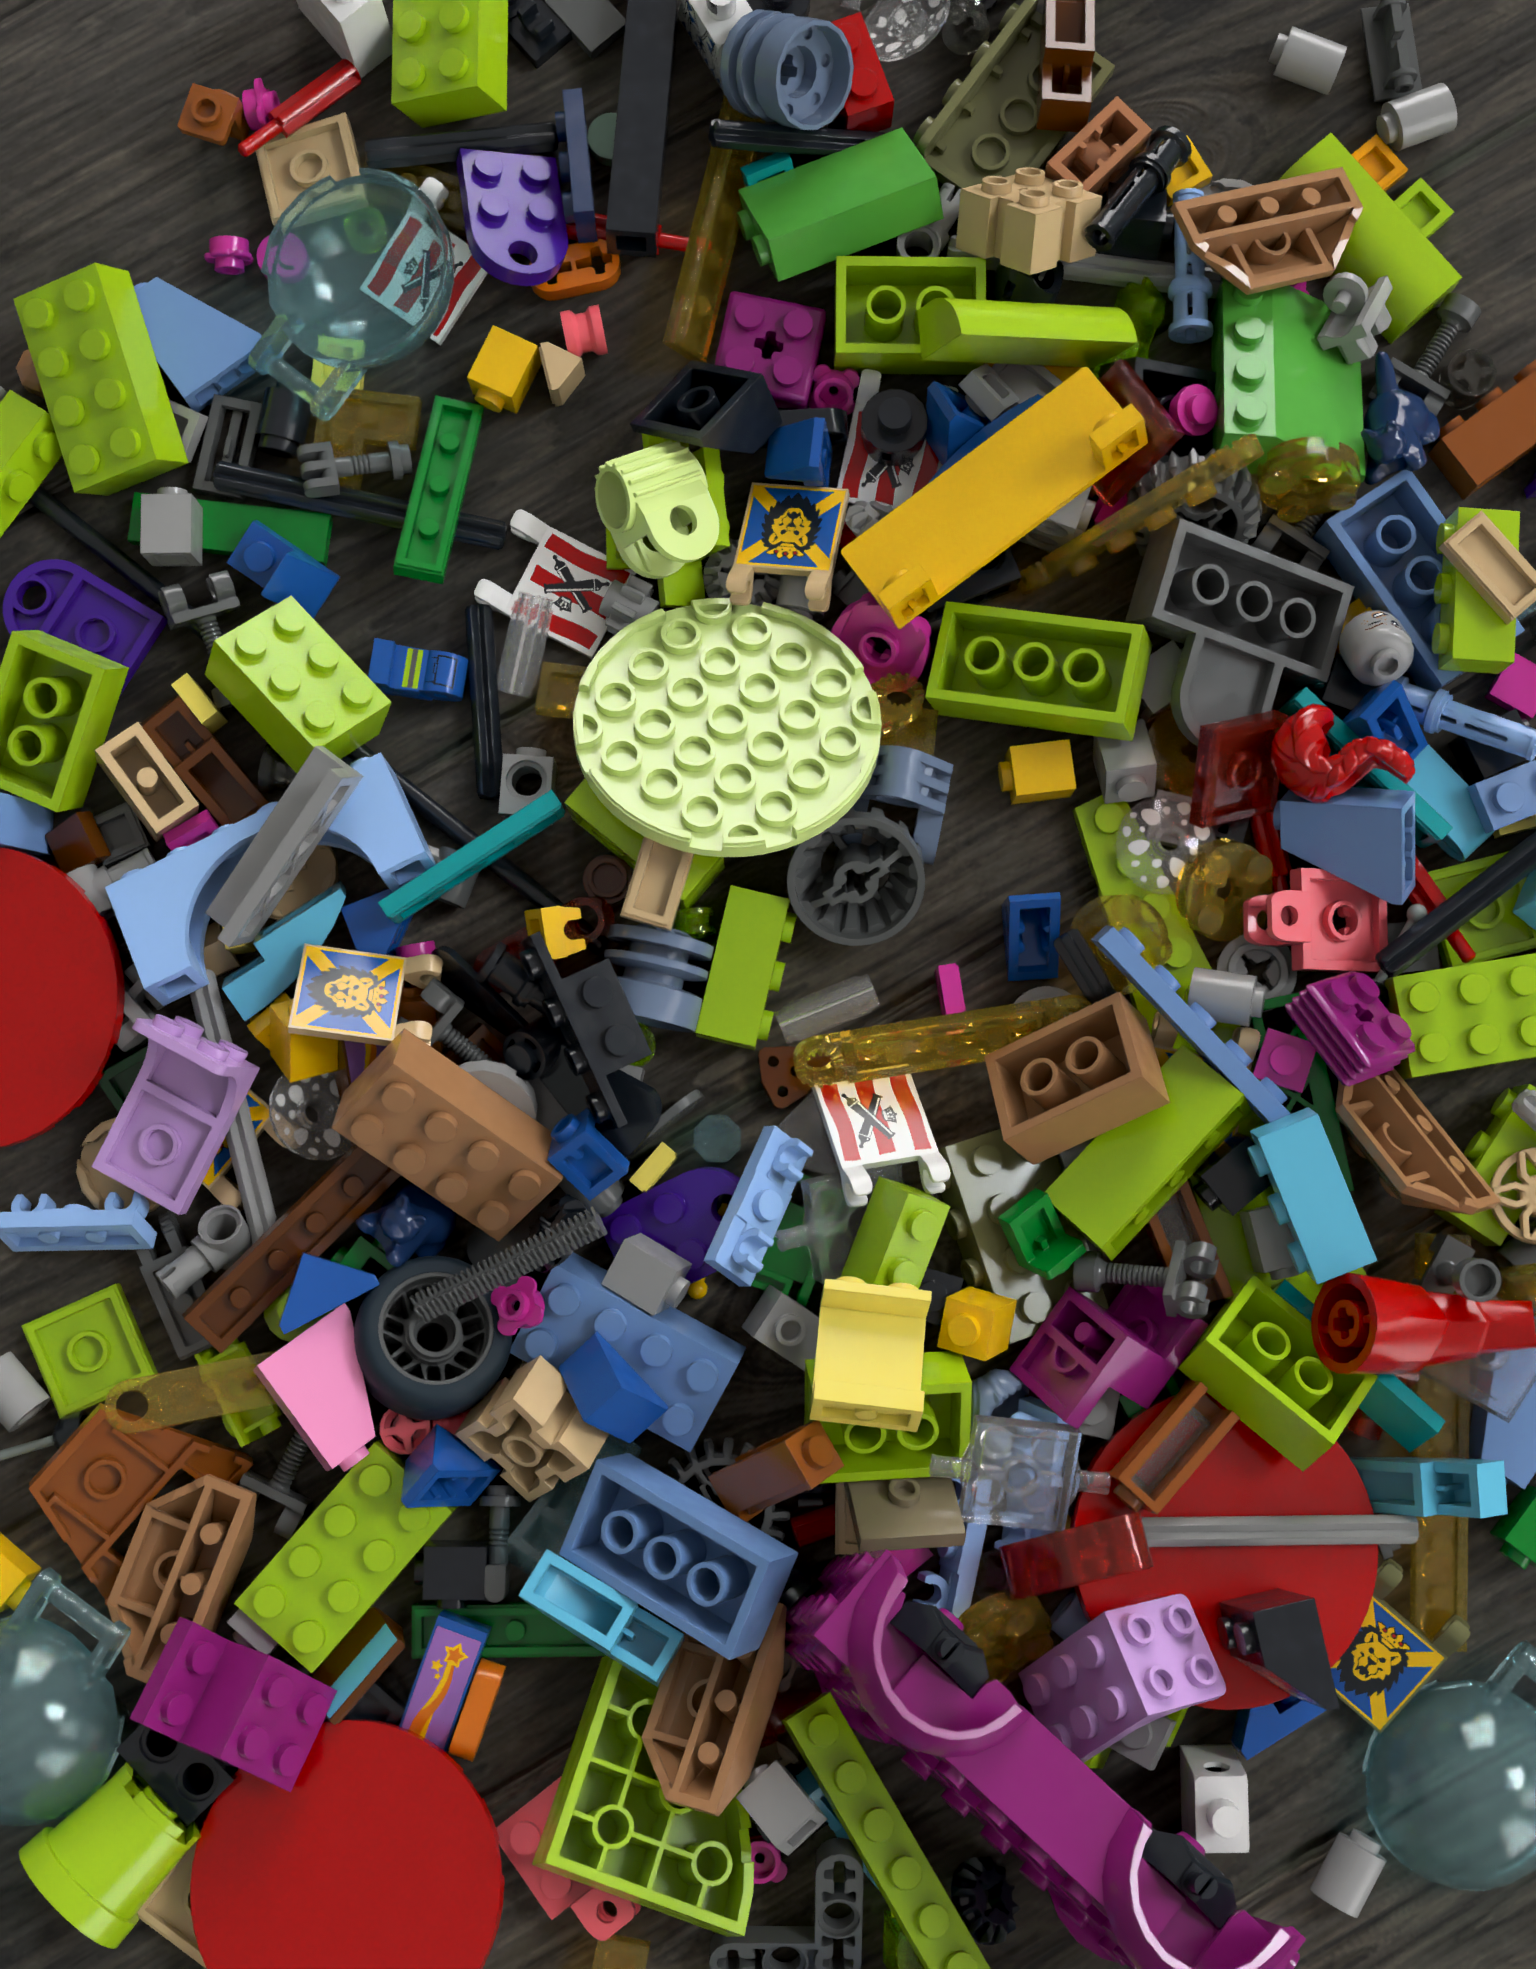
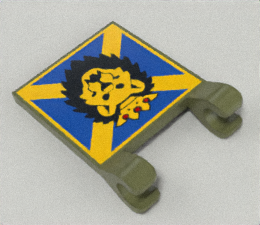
M1391 1558L1385 1559L1377 1569L1374 1593L1360 1630L1349 1648L1331 1667L1337 1697L1380 1734L1441 1665L1470 1636L1469 1624L1462 1617L1454 1614L1445 1622L1431 1641L1383 1599L1401 1582L1403 1577V1568Z

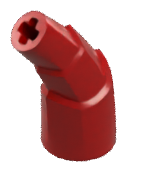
M1349 1272L1328 1280L1322 1286L1315 1299L1311 1317L1312 1340L1319 1359L1329 1370L1337 1374H1414L1424 1367L1474 1359L1480 1354L1536 1348L1532 1300H1488L1476 1302L1462 1298L1457 1294L1426 1291L1422 1286L1412 1283Z

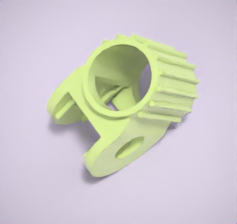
M669 440L606 461L604 465L599 466L600 472L595 475L596 486L594 488L597 509L603 524L611 532L620 556L634 572L651 579L665 578L677 572L685 563L696 561L713 549L719 535V517L708 491L707 479L703 468L696 457L689 451L688 447L681 446L679 441L672 443ZM692 523V530L689 534L687 525ZM647 536L658 552L647 548L642 538Z

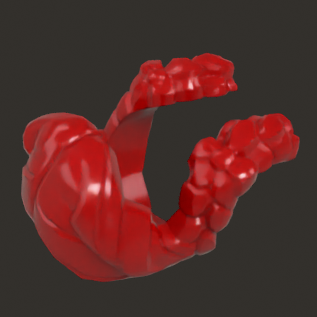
M1313 703L1301 708L1297 713L1286 719L1276 732L1272 742L1271 763L1281 782L1295 795L1313 803H1325L1331 800L1333 796L1342 795L1359 783L1373 768L1387 771L1404 784H1407L1415 774V764L1408 752L1397 747L1390 740L1378 739L1374 736L1354 739L1352 742L1347 743L1338 754L1329 757L1331 749L1325 735L1334 726V715L1332 710L1324 705Z

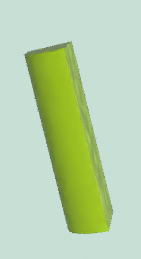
M1330 133L1294 163L1279 180L1343 167L1364 208L1354 225L1335 271L1329 277L1331 278L1337 273H1353L1362 278L1367 288H1369L1380 277L1388 276L1393 289L1385 302V306L1392 321L1388 329L1384 330L1381 334L1392 344L1440 304L1446 295L1453 291L1462 276L1339 140Z
M935 298L917 310L921 355L924 361L1095 368L1138 343L1136 331L1130 317L1125 311L1117 307Z
M1183 1044L1161 1067L1170 1103L1096 1136L1045 1191L1048 1193L1054 1208L1111 1261L1252 1111L1243 1093Z

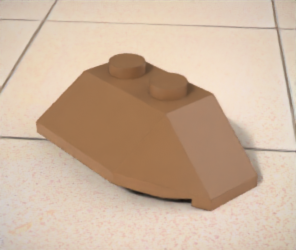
M1343 167L1182 200L1174 202L1170 209L1191 251L1215 273L1246 295L1331 276L1337 267L1354 225L1364 207Z
M1395 1068L1351 1086H1344L1340 1081L1338 1082L1335 1111L1339 1124L1348 1134L1349 1144L1357 1154L1370 1162L1380 1175L1379 1180L1382 1187L1388 1194L1398 1199L1402 1205L1473 1215L1492 1209L1501 1202Z
M207 1474L146 1503L107 1601L116 1638L125 1659L123 1664L127 1676L147 1684L179 1617L193 1621L214 1633L216 1632L253 1538L257 1493Z
M777 1604L760 1648L732 1660H728L685 1632H681L684 1634V1642L661 1680L641 1737L661 1784L664 1797L669 1803L719 1817L750 1778L783 1676L787 1607L784 1604Z

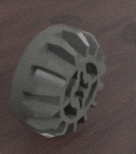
M852 806L843 817L822 833L794 846L788 861L787 889L791 905L800 920L811 931L831 942L849 946H862L886 940L906 927L921 905L925 891V869L921 847L909 835L908 827L901 820L895 823L886 818L883 810L872 807L871 812L855 811ZM859 833L869 835L878 841L870 846L862 843H850L847 845L842 836ZM834 841L840 850L834 858V868L823 874L821 869L822 856L827 847ZM850 869H853L855 871L847 874V871ZM865 872L864 876H858V874ZM890 872L885 883L878 889L879 878Z

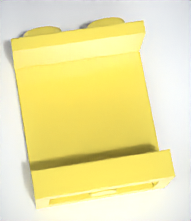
M843 1276L835 1280L825 1279L820 1302L810 1420L917 1432L924 1409L925 1391H921L926 1317L931 1303L932 1291L919 1290L912 1284L901 1282L893 1283L889 1286L868 1284L862 1279L852 1276Z

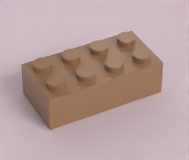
M405 1028L343 1092L331 1127L497 1241H500L563 1179V1175L547 1160L552 1140L549 1129Z

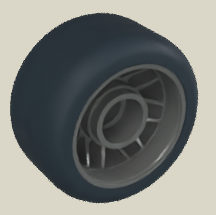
M417 1257L407 1260L397 1268L393 1267L378 1279L380 1285L369 1290L365 1295L354 1325L355 1351L367 1390L388 1409L400 1415L420 1420L449 1418L475 1406L489 1393L499 1379L510 1355L512 1336L501 1334L497 1328L499 1314L497 1307L491 1302L493 1290L486 1294L483 1293L480 1297L472 1299L463 1305L461 1304L447 1313L444 1312V1314L426 1323L414 1311L415 1306L410 1300L411 1295L416 1298V1292H419L422 1296L421 1290L423 1289L427 1293L426 1288L430 1287L432 1289L433 1284L438 1287L439 1281L444 1285L443 1279L445 1278L450 1283L449 1276L455 1279V1273L461 1277V1270L467 1275L466 1268L468 1267L472 1271V1265L451 1257ZM423 1333H434L440 1337L444 1348L439 1352L425 1350L417 1343V1337Z

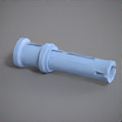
M1196 188L1178 190L1173 194V203L1204 196V192ZM1174 217L1175 279L1171 281L1168 287V298L1173 301V323L1168 328V336L1175 342L1192 344L1208 340L1214 333L1213 324L1208 320V299L1213 294V286L1209 279L1205 277V263L1193 252L1187 254V241ZM1189 307H1193L1192 315H1188Z
M1405 676L1395 680L1402 684L1418 723L1423 725L1425 732L1433 734L1434 732L1439 733L1441 730H1445L1481 744L1524 757L1528 761H1532L1535 758V728L1453 701V695H1450L1449 691L1444 689L1434 692L1410 684L1409 678Z

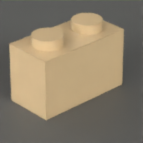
M136 722L95 749L97 763L156 842L164 838L163 834L198 814V802L139 722Z

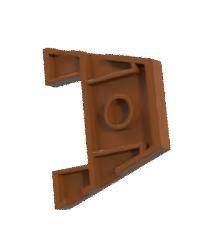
M99 1403L29 1482V1490L63 1542H67L81 1563V1569L89 1581L95 1584L105 1599V1605L108 1608V1598L125 1558L111 1546L144 1510L146 1503L152 1501L179 1469H183L195 1479L211 1474L236 1485L243 1474L253 1466V1459L247 1453Z

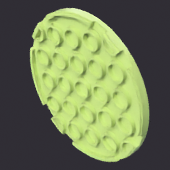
M707 598L691 600L690 606L666 612L662 608L655 610L627 625L607 641L589 663L580 680L579 692L573 711V737L576 756L590 788L601 803L628 827L657 843L683 852L714 857H748L784 850L803 843L835 824L852 808L867 787L876 766L882 727L881 711L877 693L872 690L870 682L863 672L864 667L850 648L822 625L804 615L771 603L763 602L762 606L752 604L740 606L732 605L730 598Z

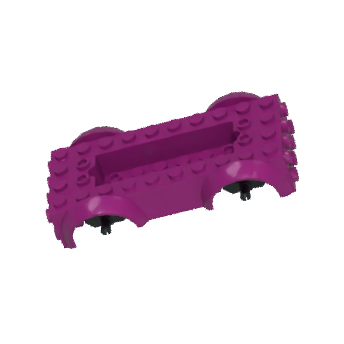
M887 1549L871 1552L865 1551L863 1553L856 1552L853 1555L845 1554L842 1558L837 1555L817 1577L822 1586L816 1593L808 1598L803 1596L786 1613L788 1625L785 1631V1640L790 1644L786 1647L785 1652L804 1670L809 1671L812 1669L814 1671L821 1692L831 1693L849 1726L868 1739L900 1746L906 1752L901 1759L902 1762L922 1780L926 1781L931 1775L944 1787L945 1791L940 1797L960 1816L965 1818L969 1812L984 1825L980 1835L991 1846L1003 1855L1010 1849L1022 1860L1024 1864L1020 1867L1019 1871L1042 1892L1047 1888L1058 1918L1079 1944L1102 1959L1116 1962L1121 1966L1127 1965L1131 1969L1295 1968L1300 1958V1954L1297 1951L1306 1941V1938L1293 1926L1283 1927L1251 1916L1243 1909L1236 1911L1235 1894L1230 1879H1226L1224 1874L1205 1857V1849L1200 1843L1184 1831L1172 1834L1152 1828L1150 1821L1139 1811L1128 1805L1029 1711L1019 1705L1011 1692L997 1679L985 1683L989 1678L983 1650L978 1648L977 1644L963 1632L964 1625L947 1609H938L933 1605L904 1601L906 1594L902 1590L908 1583V1579L901 1562Z

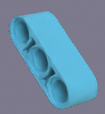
M1428 744L1413 760L1415 774L1407 784L1453 827L1443 840L1437 842V845L1455 860L1464 861L1495 831L1485 833L1467 790L1469 785Z

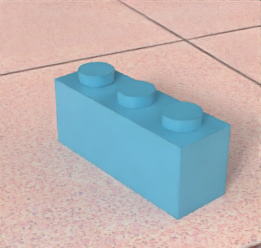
M1307 1107L1250 1130L1255 1145L1247 1148L1248 1154L1258 1176L1268 1175L1275 1193L1267 1196V1200L1278 1225L1288 1224L1294 1242L1287 1244V1249L1297 1272L1301 1274L1307 1271L1308 1275L1318 1285L1376 1262L1377 1258L1319 1115Z

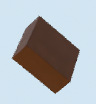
M91 811L76 812L45 835L61 871L65 874L85 865L94 864L97 866L111 856Z

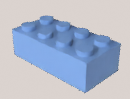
M1402 470L1326 520L1313 536V539L1330 551L1326 558L1343 582L1354 586L1352 594L1356 600L1359 598L1366 609L1370 607L1372 610L1389 612L1400 621L1411 637L1414 646L1413 661L1407 670L1408 674L1417 686L1437 692L1465 673L1462 671L1438 670L1439 654H1434L1432 651L1433 630L1436 623H1440L1441 604H1436L1434 601V586L1437 575L1442 573L1443 554H1437L1436 536L1440 524L1444 523L1446 519L1413 472ZM1517 618L1515 638L1525 631Z
M573 1252L563 1263L552 1268L540 1291L545 1303L542 1322L535 1327L521 1328L511 1346L510 1353L527 1363L541 1355L548 1363L558 1369L563 1361L598 1331L669 1406L668 1410L647 1429L691 1452L734 1374L746 1347L671 1306L654 1316L602 1285L601 1283L607 1270Z
M624 1453L596 1460L559 1555L723 1657L732 1660L760 1648L798 1552L632 1454Z

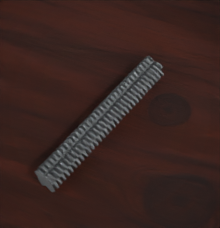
M592 1206L590 1207L592 1214L587 1209L585 1210L587 1217L582 1212L579 1213L581 1220L574 1215L575 1222H573L569 1217L567 1219L569 1225L564 1220L562 1221L563 1228L559 1223L556 1224L558 1231L553 1226L550 1227L552 1234L548 1229H545L546 1237L542 1232H539L541 1239L535 1234L533 1235L535 1242L530 1237L527 1238L529 1245L525 1240H522L523 1247L519 1242L516 1244L518 1250L512 1245V1253L508 1248L505 1249L506 1255L500 1251L501 1259L497 1254H494L495 1261L491 1256L488 1257L489 1263L485 1259L482 1260L484 1267L478 1262V1269L474 1265L471 1266L472 1271L468 1267L466 1268L467 1275L461 1270V1277L457 1273L454 1274L455 1279L449 1276L450 1283L445 1278L443 1279L444 1285L439 1281L438 1287L435 1284L432 1285V1289L427 1287V1293L424 1289L421 1290L422 1296L419 1292H416V1298L413 1295L410 1296V1300L415 1306L414 1311L426 1323L444 1314V1312L447 1313L461 1304L463 1305L472 1299L480 1297L483 1293L486 1294L500 1285L502 1286L523 1274L525 1275L545 1265V1263L551 1262V1260L553 1261L562 1255H566L568 1252H572L574 1249L576 1250L584 1246L585 1243L588 1244L597 1238H601L602 1235L605 1236L607 1230L598 1211L596 1212Z

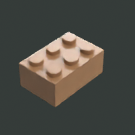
M1120 992L1112 994L984 1056L1003 1140L1032 1165L1170 1103L1147 1019Z

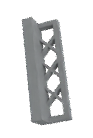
M324 746L314 747L205 912L224 927L217 939L229 948L253 942L363 778V775Z

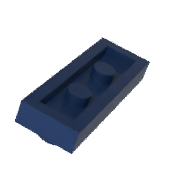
M582 88L562 90L564 111L555 112L558 143L567 142L568 151L559 152L562 183L571 182L572 191L562 193L566 224L575 223L578 243L597 242L587 123Z

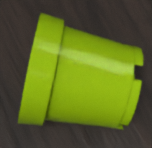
M126 1762L110 1780L55 1828H43L21 1847L19 1858L23 1868L37 1889L69 1923L94 1942L104 1947L115 1949L139 1920L137 1912L183 1855L201 1837V1832L195 1821L186 1828L178 1818V1815L139 1774L136 1777L133 1775V1768Z

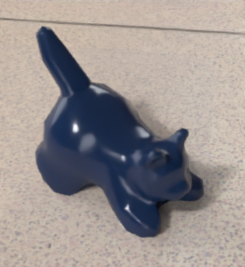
M1379 351L1376 354L1375 380L1377 393L1376 397L1369 404L1363 419L1364 429L1361 431V436L1366 443L1368 464L1364 479L1367 485L1378 483L1396 471H1415L1422 468L1427 462L1422 446L1435 441L1440 436L1438 419L1428 410L1422 398L1399 389L1396 383L1394 366L1388 354L1384 351Z
M411 1183L398 1190L396 1196L385 1200L379 1210L359 1217L356 1223L361 1231L373 1236L381 1243L386 1252L387 1261L397 1268L409 1260L414 1252L419 1257L436 1256L444 1248L446 1240L456 1227V1212Z

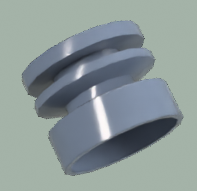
M756 9L739 19L729 31L723 46L720 63L723 93L732 108L746 117L766 122H777L780 125L800 130H818L831 123L843 109L851 90L854 69L851 46L843 31L830 21L795 16L794 14L781 13L774 10Z
M644 923L639 925H610L609 940L628 946L629 950L605 949L604 959L609 958L612 964L624 968L623 977L617 976L638 1024L672 1031L695 1033L703 1000L690 992L682 990L683 982L707 981L708 971L688 964V960L711 961L714 947L676 929L668 931Z

